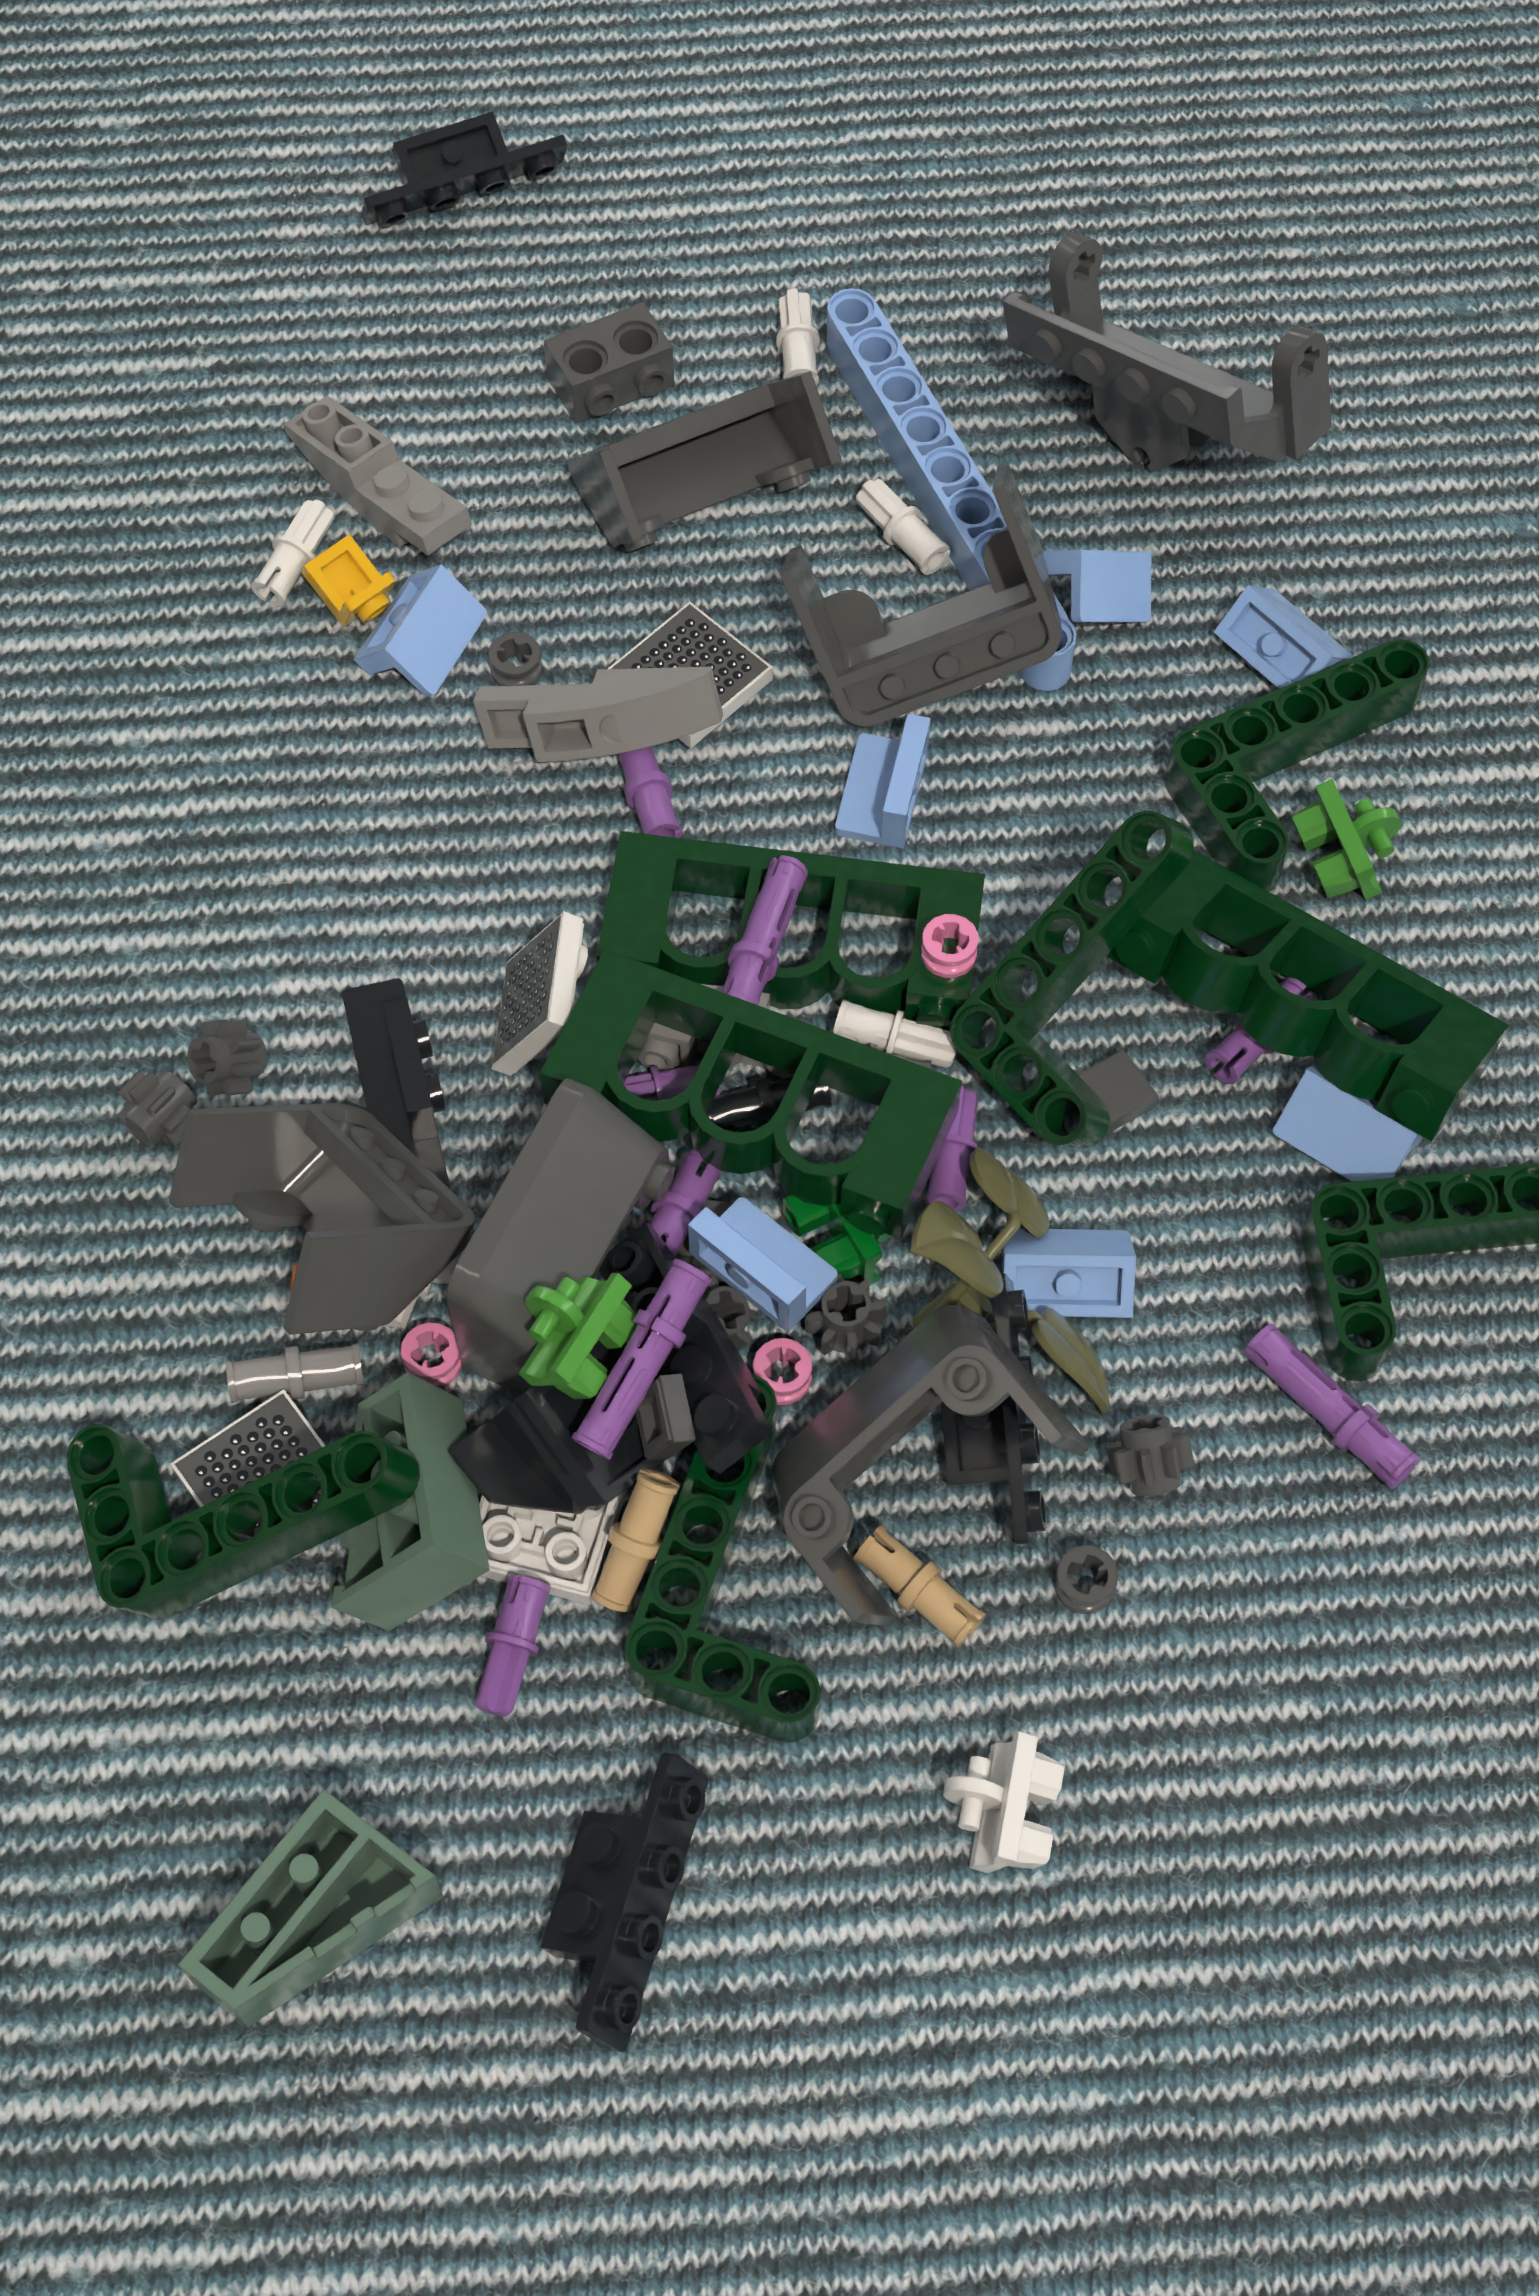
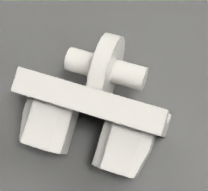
M1019 1731L1014 1734L1012 1742L991 1745L988 1759L972 1756L969 1762L967 1777L954 1776L946 1779L943 1796L950 1802L962 1806L958 1827L968 1831H975L969 1868L989 1874L1006 1866L1035 1869L1047 1864L1049 1861L1053 1841L1052 1830L1049 1827L1024 1820L1028 1800L1044 1805L1056 1801L1061 1791L1065 1766L1036 1751L1038 1737Z

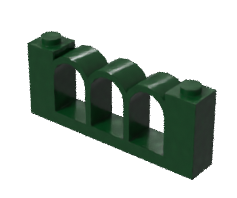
M620 831L596 955L597 962L604 949L699 984L724 986L730 969L728 956L733 945L739 942L744 935L755 901L763 886L769 863L772 858L776 857L779 861V857L785 855L803 863L808 873L795 904L797 906L831 910L826 941L821 953L811 962L799 967L784 968L778 966L773 979L764 986L762 992L770 994V1006L782 1010L801 1009L818 1002L828 992L834 1003L839 1007L842 1000H846L850 1003L896 1015L898 1010L905 1011V1019L950 1031L954 1015L970 997L973 968L965 975L957 978H943L934 975L925 967L921 959L922 935L926 925L933 918L944 914H956L965 917L974 924L978 932L985 874ZM679 891L745 899L740 930L735 942L725 951L709 957H695L685 954L671 943L670 937ZM846 911L917 920L913 950L908 963L899 972L882 978L862 976L848 968L840 956ZM945 938L942 952L956 954L958 940Z
M1193 851V856L1187 867L1106 956L1154 984L1162 977L1173 993L1191 1005L1206 1011L1223 1014L1236 1012L1238 1022L1250 1037L1264 1047L1284 1055L1296 1057L1313 1056L1315 1066L1330 1083L1341 1091L1360 1099L1378 1101L1375 1108L1376 1111L1431 1142L1485 1072L1509 1026L1507 1023L1196 851ZM1205 932H1208L1249 955V957L1226 955L1211 948L1200 937ZM1281 973L1288 978L1297 979L1306 988L1327 1000L1316 1001L1302 998L1282 987L1275 978ZM1356 1015L1406 1044L1393 1045L1373 1039L1359 1030L1351 1020Z
M604 949L540 1071L544 1104L548 1105L555 1091L566 1078L573 1079L594 1088L658 1142L676 1140L690 1132L693 1146L703 1160L720 1171L744 1174L761 1171L774 1164L777 1179L788 1193L799 1200L821 1206L841 1203L840 1216L849 1219L850 1223L857 1229L871 1235L886 1233L899 1239L904 1234L959 1110L962 1080ZM654 1023L710 1043L692 1081L683 1092L676 1096L657 1101L648 1100L636 1096L624 1086V1082ZM736 1053L794 1074L777 1112L770 1121L756 1130L741 1133L722 1129L714 1124L706 1115ZM818 1084L879 1106L860 1147L854 1155L840 1163L823 1165L809 1162L797 1155L790 1145L792 1137Z

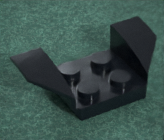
M598 1341L590 1351V1354L607 1369L608 1376L627 1343L622 1348L607 1349ZM658 1372L655 1379L661 1376L660 1372ZM554 1385L532 1387L490 1421L447 1450L489 1503L581 1514L587 1509L599 1510L636 1483V1477L640 1469L653 1470L667 1460L647 1461V1457L644 1455L636 1413L614 1449V1455L611 1460H607L584 1448L571 1439L574 1432H577L598 1393L596 1396L588 1399H573Z

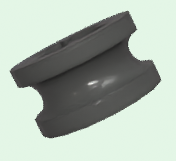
M509 632L497 637L490 645L488 653L490 671L493 681L498 686L536 685L541 678L543 667L539 643L532 636L522 632ZM516 656L519 662H525V664L515 667L512 661H506V659Z
M1083 1545L1072 1548L1063 1555L1058 1564L1054 1583L1057 1598L1064 1607L1074 1613L1088 1615L1101 1611L1110 1603L1117 1586L1118 1570L1115 1561L1107 1552L1095 1546ZM1084 1566L1091 1567L1097 1571L1095 1581H1104L1105 1586L1093 1585L1088 1594L1081 1593L1075 1589L1077 1579H1068L1067 1575L1068 1573L1080 1575Z

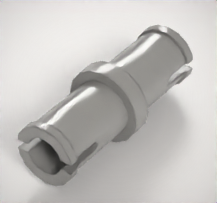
M359 1343L347 1347L299 1352V1347L293 1346L286 1347L285 1354L236 1362H233V1360L226 1361L231 1403L243 1399L274 1396L283 1389L287 1394H291L292 1400L305 1398L306 1391L357 1384V1386L364 1385Z

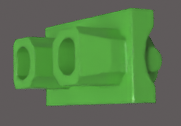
M1333 779L1317 785L1316 789L1320 801L1307 806L1291 817L1307 852L1332 840L1338 839L1341 850L1312 862L1327 898L1350 892L1359 887L1365 900L1381 894L1382 890L1375 877V870L1365 849L1373 847L1378 858L1387 857L1394 852L1390 839L1401 828L1402 822L1398 813L1393 808L1388 807L1375 809L1371 799H1364L1355 805V810L1359 817L1352 822Z
M611 1273L606 1281L585 1276L580 1277L579 1281L575 1282L571 1278L564 1277L555 1290L543 1286L532 1288L525 1299V1305L536 1320L529 1329L528 1334L538 1344L518 1374L531 1386L554 1385L573 1399H588L596 1396L607 1378V1369L590 1354V1351L597 1340L607 1349L622 1348L630 1340L637 1327L632 1322L636 1313L624 1298L632 1285L619 1273Z

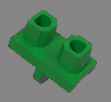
M825 1159L823 1161L818 1162L817 1164L828 1165L829 1163L827 1159ZM791 1194L783 1198L784 1217L798 1237L826 1224L833 1238L812 1247L811 1250L835 1268L838 1274H841L844 1281L857 1276L860 1283L865 1279H868L870 1284L880 1280L881 1274L875 1265L882 1258L883 1252L876 1240L883 1242L892 1237L891 1235L886 1233L874 1235L875 1240L873 1235L857 1229L850 1223L849 1219L840 1216L841 1203L821 1206L805 1203Z

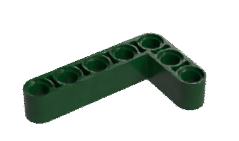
M1402 639L1389 641L1190 727L1177 735L1172 744L1165 786L1169 795L1216 863L1268 892L1276 887L1288 851L1289 837L1285 828L1253 782L1383 726L1413 711L1419 701L1430 663L1427 652L1419 644ZM1221 810H1228L1232 813L1223 812ZM1251 855H1259V856L1263 857L1264 859L1255 858V857H1253V856H1251Z
M1144 810L1134 813L1124 821L957 1010L951 1022V1039L960 1054L1032 1129L1050 1144L1083 1149L1092 1147L1103 1140L1109 1129V1111L1103 1100L1046 1043L1038 1032L1190 862L1194 851L1192 834L1185 825L1158 812ZM1163 829L1166 837L1165 846L1160 854L1150 859L1147 853L1148 840L1157 830ZM1120 877L1123 887L1122 894L1116 903L1108 907L1105 901L1106 887L1114 878ZM1076 924L1080 933L1079 943L1072 952L1066 954L1063 947L1064 935L1071 926ZM1034 971L1038 981L1037 990L1026 1001L1022 994V984L1025 977ZM992 1017L995 1022L996 1033L993 1041L985 1047L982 1043L981 1031L985 1022ZM1034 1060L1038 1069L1037 1080L1033 1087L1026 1090L1022 1081L1023 1069L1027 1063ZM1076 1103L1080 1110V1123L1077 1129L1069 1134L1064 1126V1114L1070 1105Z
M1539 1164L1334 1183L1324 1186L1315 1194L1302 1228V1245L1325 1356L1330 1368L1338 1376L1349 1381L1359 1382L1374 1377L1380 1371L1396 1337V1324L1381 1259L1539 1244ZM1515 1199L1531 1203L1537 1211H1529L1520 1207L1515 1202ZM1451 1206H1462L1468 1209L1474 1217L1459 1215ZM1387 1212H1399L1405 1215L1411 1223H1399L1393 1220ZM1336 1218L1342 1221L1348 1228L1344 1230L1332 1228L1323 1219ZM1335 1276H1349L1355 1279L1361 1287L1357 1289L1347 1288L1341 1285L1335 1279ZM1357 1334L1364 1336L1373 1344L1374 1348H1359L1348 1340L1347 1335Z
M752 1375L761 1391V1394L755 1399L773 1433L731 1465L739 1469L742 1474L736 1480L728 1483L717 1482L709 1477L708 1474L713 1469L705 1465L698 1449L696 1450L626 1638L625 1656L630 1683L638 1693L645 1697L774 1740L795 1742L804 1739L812 1733L818 1723L821 1688L817 1676L810 1668L797 1661L705 1632L776 1432L777 1400L774 1389L766 1380L757 1375ZM698 1525H710L720 1533L717 1539L707 1544L694 1543L685 1536L690 1529ZM680 1585L688 1586L698 1594L692 1603L682 1607L672 1606L662 1598L669 1589ZM653 1648H665L676 1657L671 1665L658 1671L649 1670L639 1662L642 1655ZM719 1669L732 1670L742 1679L737 1687L727 1692L714 1691L704 1681L710 1673ZM792 1690L802 1694L808 1703L801 1711L786 1714L776 1710L770 1701L779 1692Z
M93 1424L86 1426L75 1435L67 1452V1467L97 1590L102 1600L112 1607L154 1620L165 1619L401 1505L412 1496L420 1478L419 1463L413 1453L373 1432L361 1430L350 1433L172 1521L155 1455L151 1447L145 1442L106 1425ZM381 1459L379 1471L371 1479L372 1469L377 1461ZM321 1489L320 1498L316 1505L312 1508L314 1497L317 1494V1492ZM262 1518L260 1529L254 1536L256 1525ZM203 1548L201 1558L197 1562L198 1554ZM144 1579L143 1586L140 1589L141 1582Z

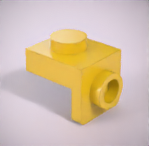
M350 534L306 563L301 571L343 628L357 618H360L363 624H366L380 615L391 604L387 597H389L396 583L395 578L389 571L381 576Z

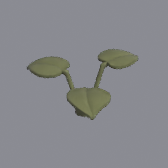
M977 1148L970 1154L971 1171L985 1194L1007 1213L1006 1225L986 1250L983 1251L981 1240L975 1230L946 1203L938 1200L934 1201L921 1212L914 1228L910 1253L942 1264L956 1274L960 1280L950 1285L913 1316L915 1328L932 1312L947 1305L966 1307L981 1315L987 1322L986 1316L992 1312V1306L987 1297L995 1298L1003 1290V1279L993 1259L1017 1232L1021 1224L1037 1238H1041L1049 1230L1050 1224L1047 1211L1034 1190L1021 1177L1005 1167L993 1155L982 1148ZM1046 1308L1041 1315L1035 1310H1028V1326L1032 1328L1036 1340L1046 1353L1091 1396L1099 1407L1100 1415L1103 1416L1108 1412L1109 1408L1108 1383L1102 1362L1092 1344L1070 1321L1052 1308ZM996 1322L989 1323L996 1332Z

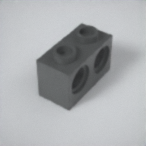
M644 302L544 340L547 379L575 424L595 416L605 415L615 408L646 396H653L663 389L674 385L673 346Z

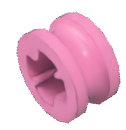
M944 914L933 918L926 925L922 935L921 959L925 967L934 975L943 978H957L970 971L977 959L979 943L978 932L974 924L965 917L956 914ZM945 938L958 940L956 954L942 952Z
M427 1322L414 1327L402 1341L401 1357L406 1372L438 1388L449 1385L457 1378L462 1365L454 1332L449 1327L440 1323ZM434 1345L436 1352H439L442 1346L445 1347L441 1352L443 1363L435 1367H429L428 1361L424 1360L422 1366L418 1363L422 1360L420 1350L425 1346Z
M788 1338L773 1339L764 1343L756 1352L753 1360V1375L759 1376L770 1384L774 1389L777 1405L795 1403L801 1400L809 1391L812 1382L811 1357L807 1349L799 1342ZM782 1360V1367H786L787 1361L795 1364L794 1380L789 1383H783V1377L779 1376L778 1382L772 1381L770 1379L771 1363Z

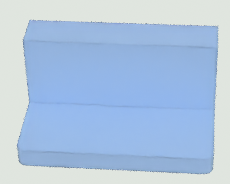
M1105 550L1043 551L1049 575L1071 576V620L1073 622L1150 621L1152 552Z
M442 564L412 574L399 590L353 660L369 675L395 667L424 696L433 695L438 691L487 615V610Z
M1248 585L1214 630L1218 637L1279 689L1354 657L1276 590Z
M907 713L901 740L866 733L858 736L835 823L836 835L904 849L928 755L931 718Z
M1315 1064L1306 1069L1273 1128L1275 1136L1350 1181L1394 1178L1407 1154L1419 1145L1423 1138L1376 1111L1375 1108L1378 1101L1360 1099L1341 1091L1325 1079Z
M744 1197L738 1198L720 1217L705 1207L688 1224L689 1253L729 1286L738 1290L745 1299L786 1332H789L823 1297L825 1291L837 1282L838 1272L835 1268Z
M1019 1228L1002 1248V1274L1006 1273L1012 1280L1014 1290L1024 1289L1028 1310H1035L1041 1315L1046 1308H1052L1063 1317L1133 1318L1136 1254L1128 1231L1049 1229L1044 1236L1037 1238L1026 1228Z

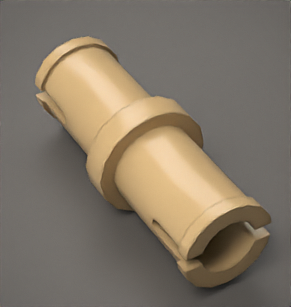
M639 1470L636 1477V1485L629 1498L621 1522L613 1523L608 1534V1541L612 1545L599 1581L594 1587L591 1596L599 1604L615 1611L630 1612L635 1603V1595L642 1582L650 1559L657 1558L663 1541L659 1535L668 1515L673 1497L677 1494L680 1484L675 1479L655 1470Z
M883 1525L879 1526L873 1533L875 1537L873 1538L870 1535L856 1552L854 1560L862 1563L900 1596L897 1603L907 1612L914 1608L947 1636L957 1648L961 1647L967 1640L966 1636L970 1637L982 1623L986 1613L978 1610L940 1577L943 1570L933 1561H930L928 1564L923 1563L889 1534Z

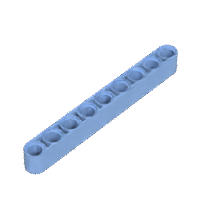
M850 288L835 293L829 299L827 306L826 347L830 357L937 537L950 547L949 557L968 589L972 590L991 583L984 567V549L988 539L996 531L1007 527L994 494L875 299L869 293L860 289ZM1055 594L1054 597L1062 625L1059 647L1048 660L1018 671L1028 686L1041 691L1057 690L1067 683L1071 676L1077 634L1074 625Z

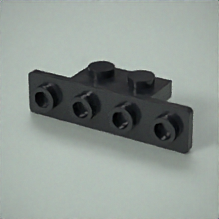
M493 111L394 142L392 152L405 185L364 198L361 215L365 225L379 222L381 226H391L406 220L410 216L411 211L427 206H430L431 210L448 208L457 203L461 195L477 190L483 195L498 192L507 187L511 179L527 174H529L531 179L545 177L559 168V164L564 160L568 144L564 135H560L508 152Z
M399 978L344 990L342 997L367 1111L382 1123L451 1190L434 1113L446 1110L438 1073L425 1076L421 1060L433 1056L425 1019L412 1021L404 984Z
M1006 1273L1001 1274L1003 1290L994 1298L996 1333L1034 1378L1030 1356H1020L1018 1330L1028 1329V1308L1024 1289L1014 1290L1012 1280ZM1011 1396L1006 1398L993 1411L976 1417L954 1412L942 1401L941 1414L947 1486L950 1488L1009 1483L1015 1545L1022 1549L1036 1548L1035 1532L1046 1531V1511L1042 1490L1032 1491L1030 1464L1040 1463V1443L1037 1427L1033 1423H1026L1025 1413Z
M661 1754L641 1818L584 1810L540 1946L541 1949L557 1958L595 1964L576 2022V2029L613 2051L624 2052L627 2049L632 2030L639 2020L642 2009V1997L654 1958L662 1946L663 1929L676 1887L682 1880L685 1857L697 1819L700 1817L705 1805V1792L708 1786L707 1776L678 1754Z

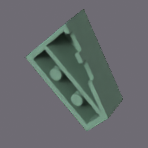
M408 1372L358 1404L355 1432L361 1430L373 1432L413 1453L420 1469L418 1486L412 1496L401 1505L341 1534L340 1545L349 1549L344 1586H334L331 1607L386 1631L394 1629L490 1570L477 1489L447 1451L468 1436L462 1399ZM381 1459L373 1467L371 1479L379 1471Z
M323 1789L178 1965L195 1986L249 2028L442 1898L443 1894L433 1873Z

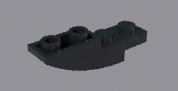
M644 1222L608 1252L599 1271L604 1281L608 1280L611 1273H619L632 1285L624 1300L637 1314L640 1309L647 1310L670 1270L672 1261L677 1258L655 1229L647 1222ZM702 1295L682 1330L687 1336L680 1349L672 1348L659 1372L661 1376L682 1374L696 1437L694 1443L705 1465L721 1474L772 1434L773 1431L755 1399L761 1394L757 1383L728 1333Z

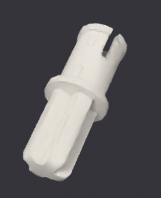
M791 288L787 290V295L779 299L781 330L776 336V344L779 351L783 353V379L811 371L817 386L819 377L816 369L815 350L820 344V337L817 329L813 327L811 297L808 293L798 292L797 288Z
M869 479L862 485V489L856 495V501L884 531L883 538L889 545L897 544L920 568L923 574L929 575L939 570L950 556V547L942 542L921 520L922 513L915 506L908 507L881 479L874 481Z
M317 499L305 501L285 534L275 537L272 543L274 552L258 578L251 585L253 592L261 600L266 602L272 591L274 596L270 601L271 605L280 607L285 604L288 594L301 575L303 566L315 558L313 553L334 520V513L326 507L325 503Z
M842 1000L833 1030L834 1034L867 1046H871V1043L877 1044V1049L886 1053H894L924 1061L926 1059L932 1060L931 1064L944 1068L952 1065L957 1052L952 1042L950 1031L917 1024L914 1021L904 1019L903 1011L898 1010L897 1014L893 1015Z

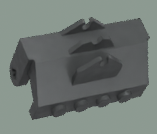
M1078 232L1069 233L1064 236L1057 244L1051 256L1049 280L1054 314L1028 303L1026 295L1018 291H1013L1002 301L1009 346L1038 359L1044 364H1050L1092 385L1096 420L1135 465L1144 458L1142 448L1150 458V464L1148 465L1150 472L1158 471L1184 459L1190 453V445L1203 447L1211 437L1230 446L1279 463L1287 456L1297 460L1332 427L1327 343L1321 333L1304 326H1295L1282 337L1272 360V393L1104 320L1097 277L1102 263V249L1100 243L1095 239Z

